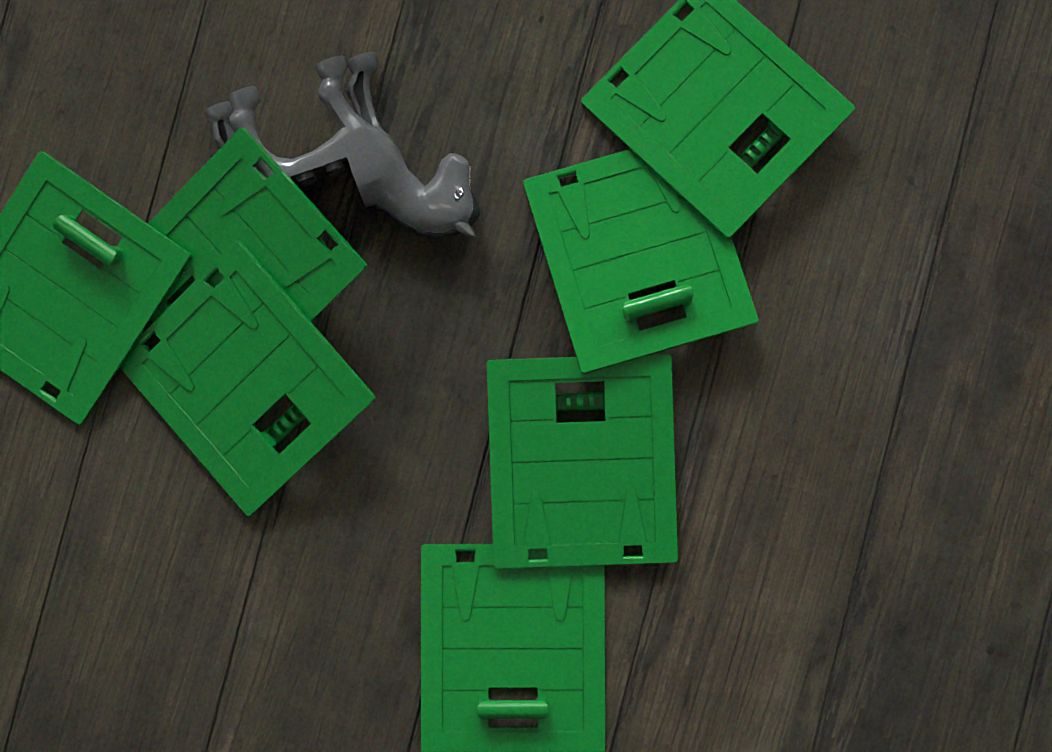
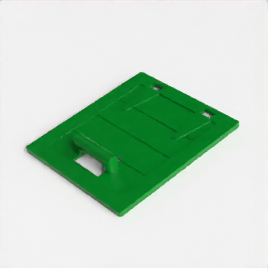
M678 0L581 99L582 105L728 239L766 203L855 110V106L737 0ZM688 4L693 11L683 21H680L675 15ZM623 70L628 77L616 88L610 81ZM761 115H764L770 121L768 127L738 157L729 147ZM786 135L790 141L757 174L752 168Z
M245 128L238 129L148 223L191 253L190 260L153 315L152 322L171 305L168 300L174 294H182L194 282L192 276L197 279L235 241H241L311 322L367 268L366 262ZM261 159L273 172L268 178L256 167ZM325 231L338 245L332 250L320 239ZM218 270L207 282L215 287L224 277Z
M631 149L527 178L523 181L582 374L758 323V316L732 237L730 239L726 238ZM576 174L577 183L561 187L558 178ZM675 281L676 287L633 300L629 299L628 294ZM679 305L683 306L686 318L639 331L638 317Z
M40 151L0 213V370L76 424H83L190 260L191 253L48 153ZM83 210L122 237L117 246H110L76 222ZM68 238L105 264L102 270L64 244V240ZM47 382L61 391L57 399L43 390Z
M241 241L233 242L141 334L120 366L121 370L247 516L254 514L376 399L371 390ZM219 270L224 278L213 287L207 281ZM156 333L161 341L151 350L145 345V342ZM286 394L294 404L268 429L260 432L254 424ZM307 418L311 425L279 454L274 447Z
M652 354L587 374L581 373L576 357L488 360L487 387L494 567L498 569L677 562L671 355ZM604 381V391L555 393V383ZM605 410V421L556 423V412ZM642 545L643 555L623 556L624 546ZM547 548L548 559H528L529 549Z
M423 544L421 546V752H605L604 565L497 569L494 567L493 544ZM547 548L529 549L528 559H548ZM475 551V562H456V552ZM489 688H537V699L490 700ZM489 719H538V727H489Z

